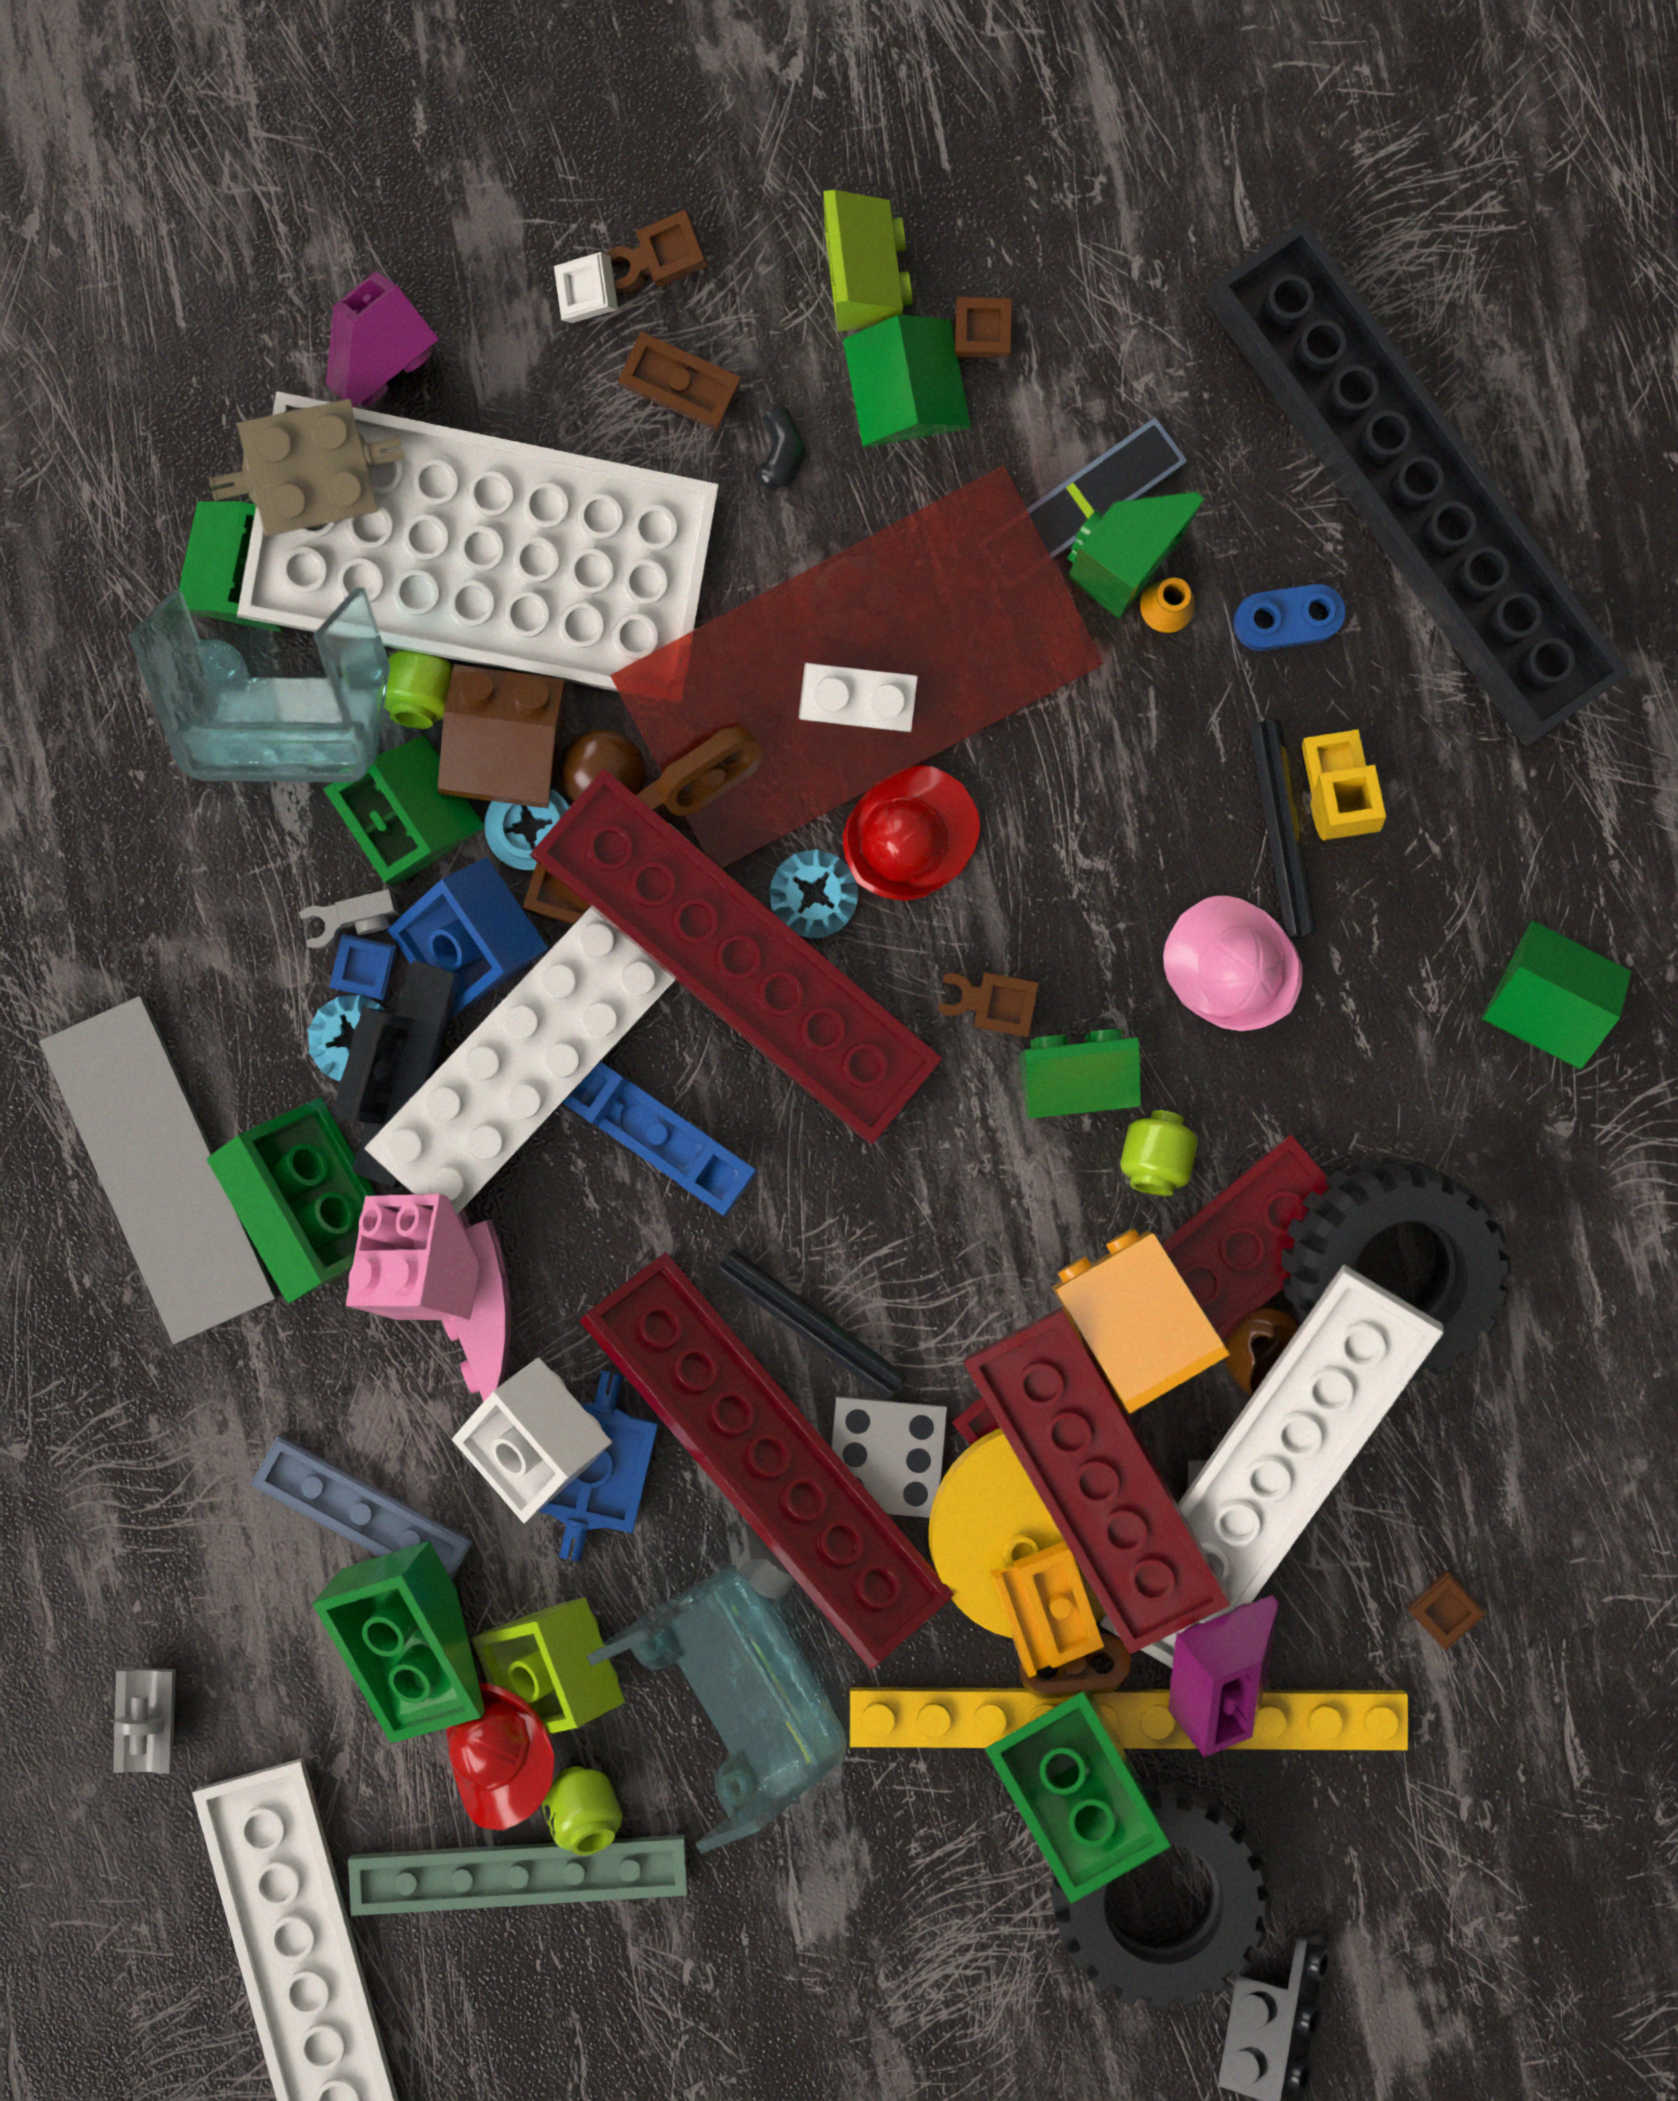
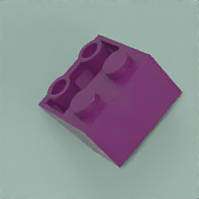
M378 271L372 273L333 306L326 384L340 400L350 399L351 405L354 408L358 405L366 408L377 402L389 389L386 382L402 369L408 373L422 365L432 354L429 347L439 340L400 288Z
M1272 1595L1252 1604H1242L1232 1612L1207 1622L1195 1623L1176 1634L1168 1711L1204 1757L1247 1740L1253 1735L1268 1681L1278 1602Z

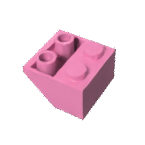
M441 1194L365 1196L363 1212L359 1219V1234L353 1267L349 1274V1289L345 1306L395 1320H471L480 1264L448 1196Z

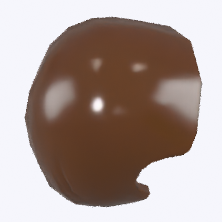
M593 729L578 734L563 749L558 766L565 794L568 798L575 801L604 768L633 794L637 795L641 792L646 776L645 761L642 758L640 749L621 733L608 729Z
M1271 1308L1259 1309L1246 1315L1228 1334L1224 1344L1229 1353L1225 1357L1226 1368L1235 1382L1248 1395H1254L1299 1330L1300 1324L1291 1314Z

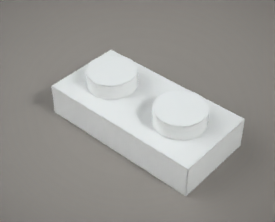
M805 663L798 718L801 720L911 732L918 676Z

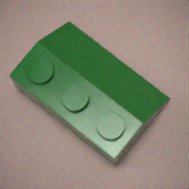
M1192 492L1114 502L1105 515L1095 510L1075 536L1077 540L1072 545L1071 549L1073 550L1067 558L1073 563L1067 579L1120 619L1186 534L1205 499L1198 493Z
M321 1097L237 1135L206 1158L288 1304L351 1271L359 1234V1219L363 1212L365 1196L377 1195L367 1178L353 1172L355 1156Z

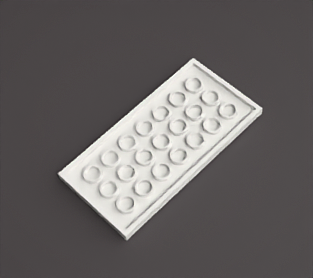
M277 391L272 415L330 402ZM352 407L357 429L366 440V444L399 436L402 443L401 447L380 452L386 453L400 449L404 451L405 460L403 461L398 460L372 466L371 486L378 512L265 538L259 511L256 507L237 617L536 676L565 679L567 682L674 703L681 701L718 484Z

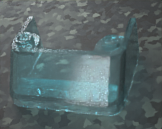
M354 588L313 634L328 677L250 678L243 657L233 646L221 640H199L182 591H172L128 637L178 766L189 776L202 781L355 782L360 780L376 760L390 676L389 661L365 588Z
M731 1565L714 1573L641 1616L586 1656L591 1666L631 1648L638 1661L651 1670L664 1669L677 1661L729 1750L731 1757L720 1765L715 1775L716 1794L728 1817L696 1843L701 1854L760 1831L834 1768L845 1756L847 1739L839 1719L768 1598L759 1595L752 1589L748 1580L737 1571L736 1565Z

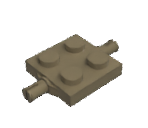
M346 399L237 423L244 452L242 471L209 477L211 488L228 484L234 485L213 490L212 494L215 502L220 499L248 494L259 511L266 538L377 513L378 510L371 486L372 466L398 460L403 461L405 457L403 449L386 453L380 452L401 447L402 443L399 436L366 444V440L357 429L351 401Z

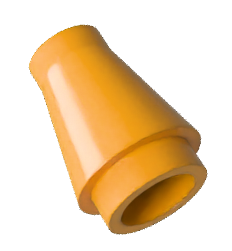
M1163 578L1151 583L1145 589L1140 601V610L1145 622L1151 628L1159 632L1172 633L1183 629L1191 621L1195 611V600L1189 585L1180 578ZM1164 592L1174 593L1175 599L1181 601V604H1168L1164 600Z

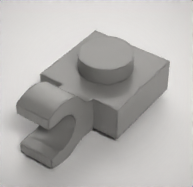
M389 889L335 902V905L327 907L310 906L299 912L300 918L304 921L321 918L325 923V931L320 937L306 940L307 947L312 949H324L331 946L336 941L339 932L345 927H356L358 935L372 933L389 928L388 918L402 915L397 894Z

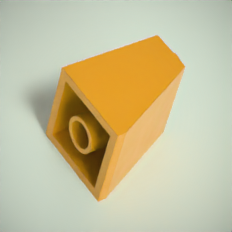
M1135 1228L1109 1241L1106 1246L1110 1253L1095 1262L1090 1263L1087 1256H1084L1057 1272L1061 1281L1051 1287L1061 1305H1065L1120 1404L1129 1413L1229 1355L1154 1233L1146 1231L1139 1235Z

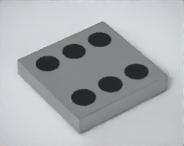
M836 1396L832 1450L886 1514L930 1518L932 1504L941 1480L947 1406Z

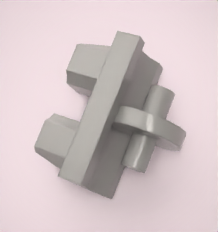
M119 1668L116 1670L113 1773L153 1772L170 1774L173 1771L176 1669Z

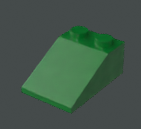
M430 1541L342 1568L313 1601V1607L390 1743L479 1719L485 1713L456 1587Z
M1090 1690L1082 1691L984 1748L1071 1904L1172 1846L1117 1736Z

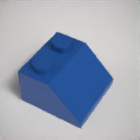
M487 857L441 879L387 929L410 964L413 961L424 962L459 974L460 981L449 1020L521 973L549 949Z

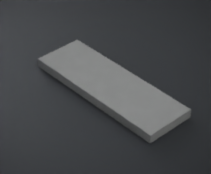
M138 996L40 1040V1046L173 1345L277 1299V1294L253 1241L206 1158L213 1154L212 1148L145 998Z

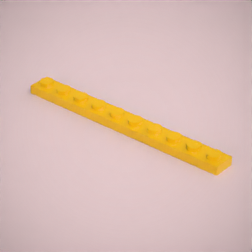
M850 1687V1747L986 1748L1072 1697L1045 1699L1031 1694L1026 1688ZM1117 1689L1110 1693L1093 1695L1123 1749H1197L1168 1711L1170 1689ZM1265 1690L1252 1737L1225 1749L1408 1750V1694L1404 1690Z

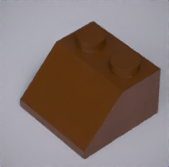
M454 664L444 710L438 794L548 809L566 719L565 679Z

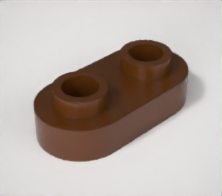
M735 726L722 729L683 758L671 763L658 780L657 793L672 814L686 816L696 813L750 777L759 768L763 760V748L752 732L745 727Z
M1100 1633L1104 1648L1057 1666L1058 1673L1054 1678L1043 1679L1038 1674L1029 1678L1022 1667L1021 1661L1019 1664V1675L1024 1687L1031 1694L1040 1698L1072 1697L1086 1690H1090L1093 1695L1105 1694L1116 1691L1126 1682L1131 1668V1655L1120 1638L1112 1634ZM1097 1658H1106L1112 1663L1113 1669L1107 1674H1099L1093 1669L1092 1663Z

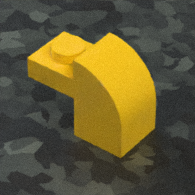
M1359 730L1304 738L1302 751L1312 794L1310 808L1320 838L1322 840H1330L1380 832L1386 819L1376 767L1375 765L1366 766Z

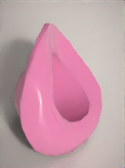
M1213 896L1200 901L1180 915L1165 944L1163 953L1164 969L1167 980L1183 1005L1201 1018L1221 1028L1247 1031L1266 1027L1289 1014L1297 1001L1302 987V963L1295 945L1277 922L1265 911L1242 899L1231 896Z

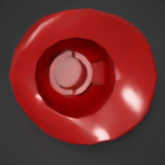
M926 765L900 769L876 782L864 794L849 815L843 833L845 859L856 882L881 897L900 901L926 897L959 875L972 856L979 838L980 820L978 811L964 785L948 773Z
M478 1683L485 1713L479 1719L446 1728L449 1758L462 1802L471 1820L483 1828L505 1830L529 1818L539 1808L553 1783L555 1755L548 1730L537 1712L526 1701L505 1686Z

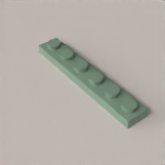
M685 1834L617 1838L605 1849L590 1855H577L573 1851L560 1848L556 1842L352 1854L348 1859L351 1916L687 1896L688 1893Z

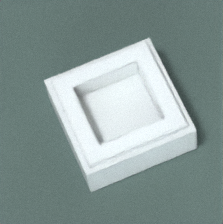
M599 252L554 266L561 320L574 323L618 310L610 255Z

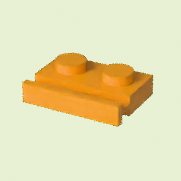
M1065 1541L1016 1560L1011 1567L1001 1571L998 1568L990 1571L1022 1667L1029 1678L1037 1675L1036 1671L1049 1665L1054 1668L1104 1648L1076 1562Z

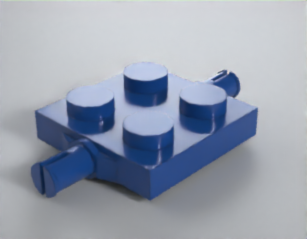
M601 1370L600 1372L601 1376L595 1402L580 1405L587 1413L597 1419L602 1427V1431L612 1443L586 1470L539 1511L552 1515L560 1522L566 1524L558 1556L568 1559L573 1538H575L571 1557L572 1561H582L588 1529L606 1527L633 1534L659 1422L633 1417L620 1408H616L624 1375L614 1373L608 1394L607 1390L612 1373L610 1371Z

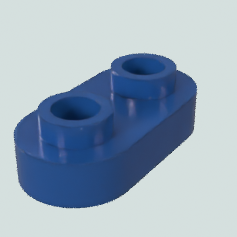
M1321 584L1255 593L1247 597L1236 610L1233 628L1236 637L1244 646L1257 651L1323 642L1331 638L1342 626L1345 619V605L1341 596L1334 589ZM1312 603L1324 605L1327 610L1326 619L1322 621L1314 620L1309 614V605ZM1258 611L1268 612L1273 619L1272 627L1268 629L1259 628L1254 622V614Z

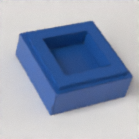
M342 934L329 988L386 1001L398 947Z

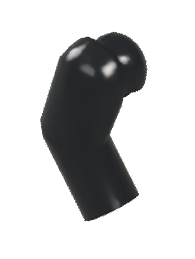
M785 406L776 408L762 417L774 445L767 458V462L759 465L757 475L763 487L772 491L779 489L781 486L787 487L796 479L806 454L805 445Z

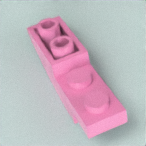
M463 1208L457 1217L480 1264L471 1320H442L452 1342L460 1339L467 1360L460 1362V1367L468 1389L472 1394L480 1391L484 1402L495 1389L503 1384L507 1369L511 1339L509 1284L502 1248L492 1219L471 1226Z

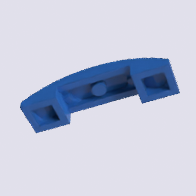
M601 1061L562 1102L675 1180L680 1186L724 1217H727L758 1172L727 1148Z

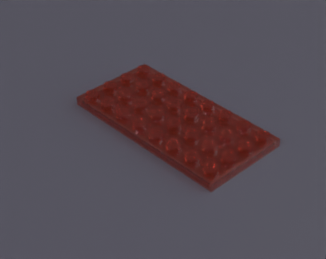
M1002 465L611 673L610 677L662 774L671 763L680 760L712 738L718 731L725 728L745 727L752 732L762 746L764 752L763 760L759 768L750 777L703 809L685 816L705 855L722 869L1104 663L1005 466ZM805 663L918 676L911 732L799 719Z

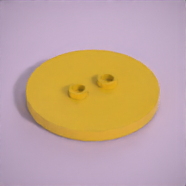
M1001 1428L985 1435L959 1456L944 1476L932 1504L928 1530L930 1553L935 1571L939 1575L941 1582L946 1584L955 1594L951 1599L964 1614L980 1626L996 1634L1012 1638L990 1571L996 1568L1001 1571L1014 1565V1561L1065 1540ZM1074 1557L1094 1619L1097 1623L1104 1616L1105 1610Z

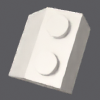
M539 1357L495 1389L452 1438V1441L524 1524L586 1470L612 1443L602 1431V1427L597 1419L582 1408L566 1389L562 1379L555 1372L550 1371Z

